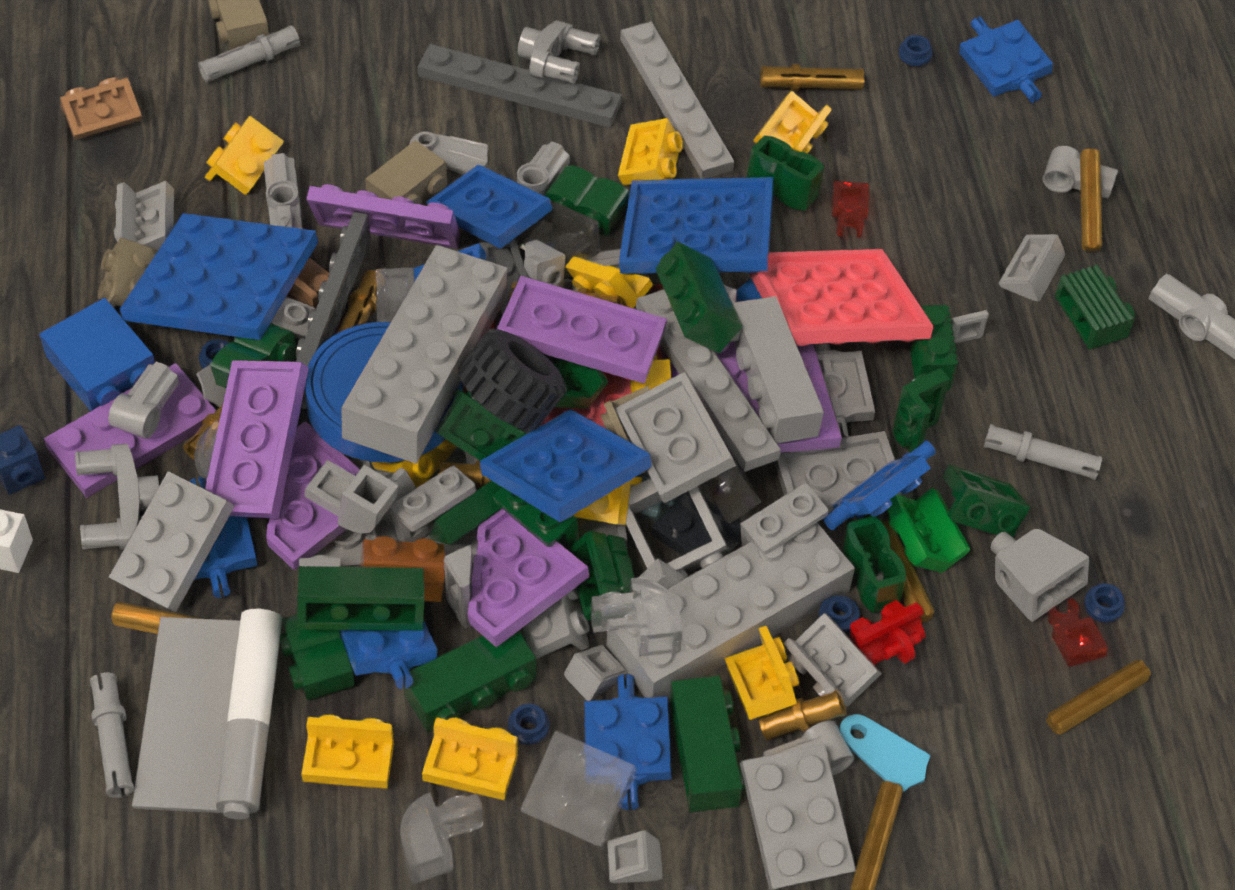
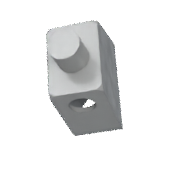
M1033 529L1018 540L1014 539L1007 532H1001L991 543V551L996 554L995 580L997 584L1032 622L1088 584L1089 556L1040 529Z

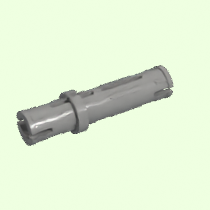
M292 25L267 36L261 34L256 36V40L198 62L200 73L204 81L208 83L218 77L264 59L266 62L274 59V55L300 46L299 36Z
M993 424L989 426L983 446L984 448L1014 455L1016 460L1021 462L1028 459L1089 477L1092 480L1096 479L1098 475L1097 470L1099 471L1102 462V456L1092 455L1034 438L1031 432L1024 431L1021 434L994 426Z
M104 672L101 673L102 683H99V676L97 674L90 679L95 707L91 716L92 722L98 727L106 782V795L112 798L123 797L121 788H124L126 795H130L134 791L123 722L126 719V711L120 705L117 676L114 673Z

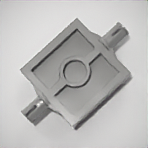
M829 343L814 344L841 437H850L846 423L873 420L875 414L862 351L840 352L830 350Z

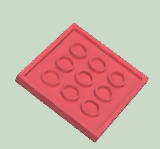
M883 249L769 252L768 271L748 273L762 298L777 297L796 346H807L817 343L840 345L845 342L864 341L878 343L888 340L911 342L915 339H931L932 323Z

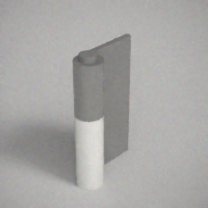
M249 609L242 612L240 621L160 617L132 803L133 809L223 813L225 817L231 819H247L250 813H255L259 810L282 617L278 613L266 609Z

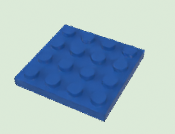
M773 177L632 180L619 257L620 274L634 273L644 275L647 273H657L655 268L661 258L672 249L677 241L712 258L718 273L768 271L774 191Z
M183 213L121 306L122 318L124 321L261 340L318 243L316 231Z

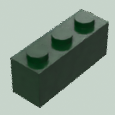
M677 241L672 249L663 255L655 268L684 337L720 354L743 325L712 258Z
M299 566L297 629L423 631V568Z
M519 631L497 647L482 635L409 671L413 678V684L405 689L403 684L404 695L425 730L429 733L434 730L433 726L436 718L446 720L449 718L459 719L475 709L483 710L489 707L498 697L510 691L518 692L525 689L536 679V657Z
M720 676L671 681L669 705L689 813L739 807L741 792L745 791L746 788L741 767L737 764L735 754L740 752L737 727L730 728L728 718L729 715L733 714L730 691H723Z

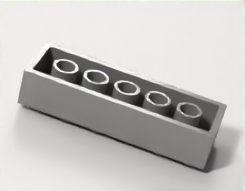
M439 245L435 246L341 407L342 439L417 464L454 396L452 394L461 383L458 373L460 365L484 334L489 331L506 299L507 267Z
M818 523L810 526L766 555L762 554L753 542H750L683 579V581L609 620L606 646L617 661L626 669L627 674L634 676V684L645 698L669 697L671 681L702 678L725 665L724 658L761 644L762 640L758 628L767 626L773 637L817 612L825 599L835 595L845 596L848 594L855 568Z

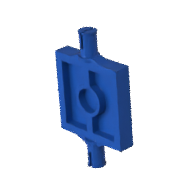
M979 16L978 20L974 18L970 26L978 36L960 43L959 53L993 97L1007 91L1022 90L1029 99V102L1033 103L1034 99L1038 101L1042 96V92L1038 90L1033 82L1042 76L1052 73V61L1019 20L999 28L990 29L982 17Z
M924 441L923 444L912 452L904 454L903 458L887 463L833 503L834 510L823 518L824 523L829 529L834 530L849 517L853 518L855 516L859 519L867 514L875 517L887 510L892 505L890 499L899 492L906 494L922 483L920 476L931 469L926 460L936 454L933 445L928 441Z
M198 477L200 487L205 489L206 479ZM195 478L190 480L191 483L197 485ZM228 517L194 579L210 578L215 597L221 598L219 584L222 585L224 597L230 594L226 574L258 566L247 517Z
M424 620L423 631L338 630L355 675L374 672L390 673L394 678L396 687L399 689H403V684L405 689L413 684V678L408 669L424 665L437 658V648Z
M624 674L617 677L618 698L584 701L587 784L610 783L621 786V808L629 810V795H631V808L634 810L639 807L638 785L655 780H671L667 697H635L634 676L626 674L627 689H625Z

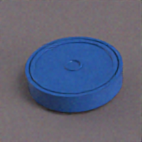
M391 322L361 324L337 333L317 349L308 364L305 395L307 415L310 423L317 434L331 447L360 460L371 462L404 461V459L342 439L341 407ZM461 381L458 389L463 392V382ZM455 396L452 397V399H451V401H450L448 407L446 408V410H445V412H444V414H443L441 420L443 419V417H444L445 414L447 413L448 409L450 408V406L452 405V403H453L454 400L456 399ZM434 431L422 455L433 450L446 439Z

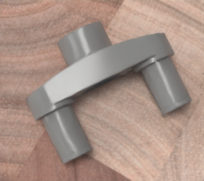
M554 21L542 31L525 27L518 44V56L531 60L529 75L543 79L548 76L574 84L579 74V70L576 69H579L580 63L562 59L558 56L563 50L566 51L568 48L595 56L600 44V34L581 31L573 28L572 24L561 21Z
M127 443L111 445V449L75 451L77 476L110 472L117 476L120 518H117V522L80 525L82 549L119 546V549L123 550L140 522L141 512L146 511L159 488L158 475L137 477L132 454Z

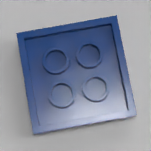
M571 409L480 461L481 474L559 522L573 516L578 511L652 467L650 453Z

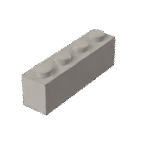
M777 297L734 302L733 306L743 327L730 342L734 341L737 349L738 367L741 371L745 370L749 395L752 400H757L759 418L764 424L765 429H768L776 444L818 437L824 411Z

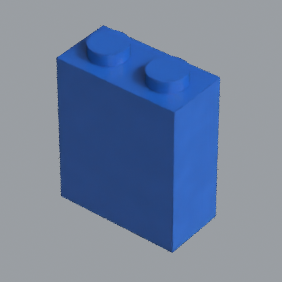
M106 298L39 333L46 357L90 411L116 399L118 395L133 388L147 366L155 364L153 354Z

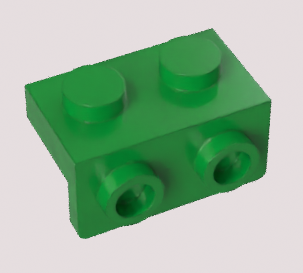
M929 489L917 500L897 494L890 499L892 505L887 509L889 514L888 522L892 529L900 535L906 546L904 549L905 555L914 566L943 573L969 553L970 547L957 523L951 521L948 517L949 509L937 489Z

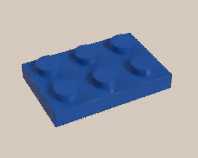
M479 164L427 201V204L440 203L447 206L449 210H453L459 228L500 249L552 211L549 198Z

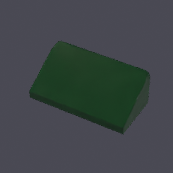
M492 480L485 484L475 493L440 516L434 522L429 535L433 541L449 545L458 541L501 510L494 503L493 495L502 487Z

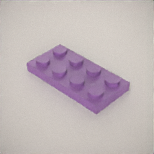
M328 184L322 185L321 188L309 187L306 200L318 224L321 226L342 229L344 225H349L353 212L368 214L370 234L455 249L459 247L461 234L454 212L443 204L429 203L428 206L414 204L412 200L404 197H393L392 200L378 198L376 194L362 190L354 194L343 192L341 188Z
M520 276L497 329L522 338L543 354L645 384L666 329L667 318Z
M232 361L205 490L235 505L229 516L279 518L309 369L302 362Z
M176 363L169 366V369L178 375L179 384L161 409L158 427L150 438L144 439L109 424V411L114 400L99 406L44 438L47 449L86 498L117 481V476H114L113 472L77 476L75 451L111 449V445L127 443L132 454L135 469L195 435L203 425L202 420L209 413L216 411L209 401L203 398V394ZM131 389L124 392V394L128 395Z

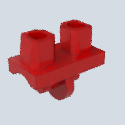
M895 600L884 606L881 611L882 620L873 624L867 618L862 617L850 624L851 640L874 665L894 656L901 662L908 663L915 658L913 646L921 643L922 639L926 638L921 622V616L924 614L923 608L917 602L905 607Z

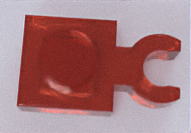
M834 181L832 189V217H838L836 233L842 237L844 227L851 226L856 229V238H861L865 224L864 219L868 218L869 183Z
M1068 599V613L1058 612L1055 606L1048 611L1047 619L1053 626L1052 638L1068 667L1107 656L1108 646L1091 617L1079 619V605L1074 599Z

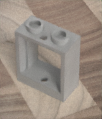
M651 478L630 488L626 518L627 527L647 569L656 561V558L635 514L662 501ZM699 486L689 490V493L712 542L667 563V565L686 578L688 577L687 574L701 567L703 569L731 553Z

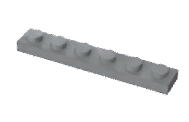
M647 22L622 29L620 35L621 42L665 118H668L675 131L680 133L683 149L700 178L707 179L733 171L734 160L653 23Z
M665 290L637 298V310L667 318L666 329L660 346L678 373H686L718 433L743 471L745 472L779 460L781 449L768 430L765 429L764 424L715 352L684 337Z

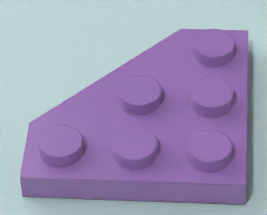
M306 421L296 429L279 518H269L266 536L268 546L293 570L299 567V558H311L347 530L337 524L338 516L304 496L305 488L327 460L354 476L360 471L341 452L327 444Z
M501 509L478 525L477 554L474 557L472 573V596L468 607L469 623L497 647L589 578L588 566L558 542L551 547L545 546Z

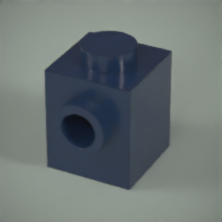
M21 425L1 433L0 481L8 495L45 479L37 452Z

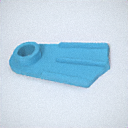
M854 714L842 721L839 730L849 749L884 781L900 784L903 792L912 786L924 782L926 767L930 758L928 753L866 716ZM854 729L860 730L864 734V738L856 739L851 735L850 731Z

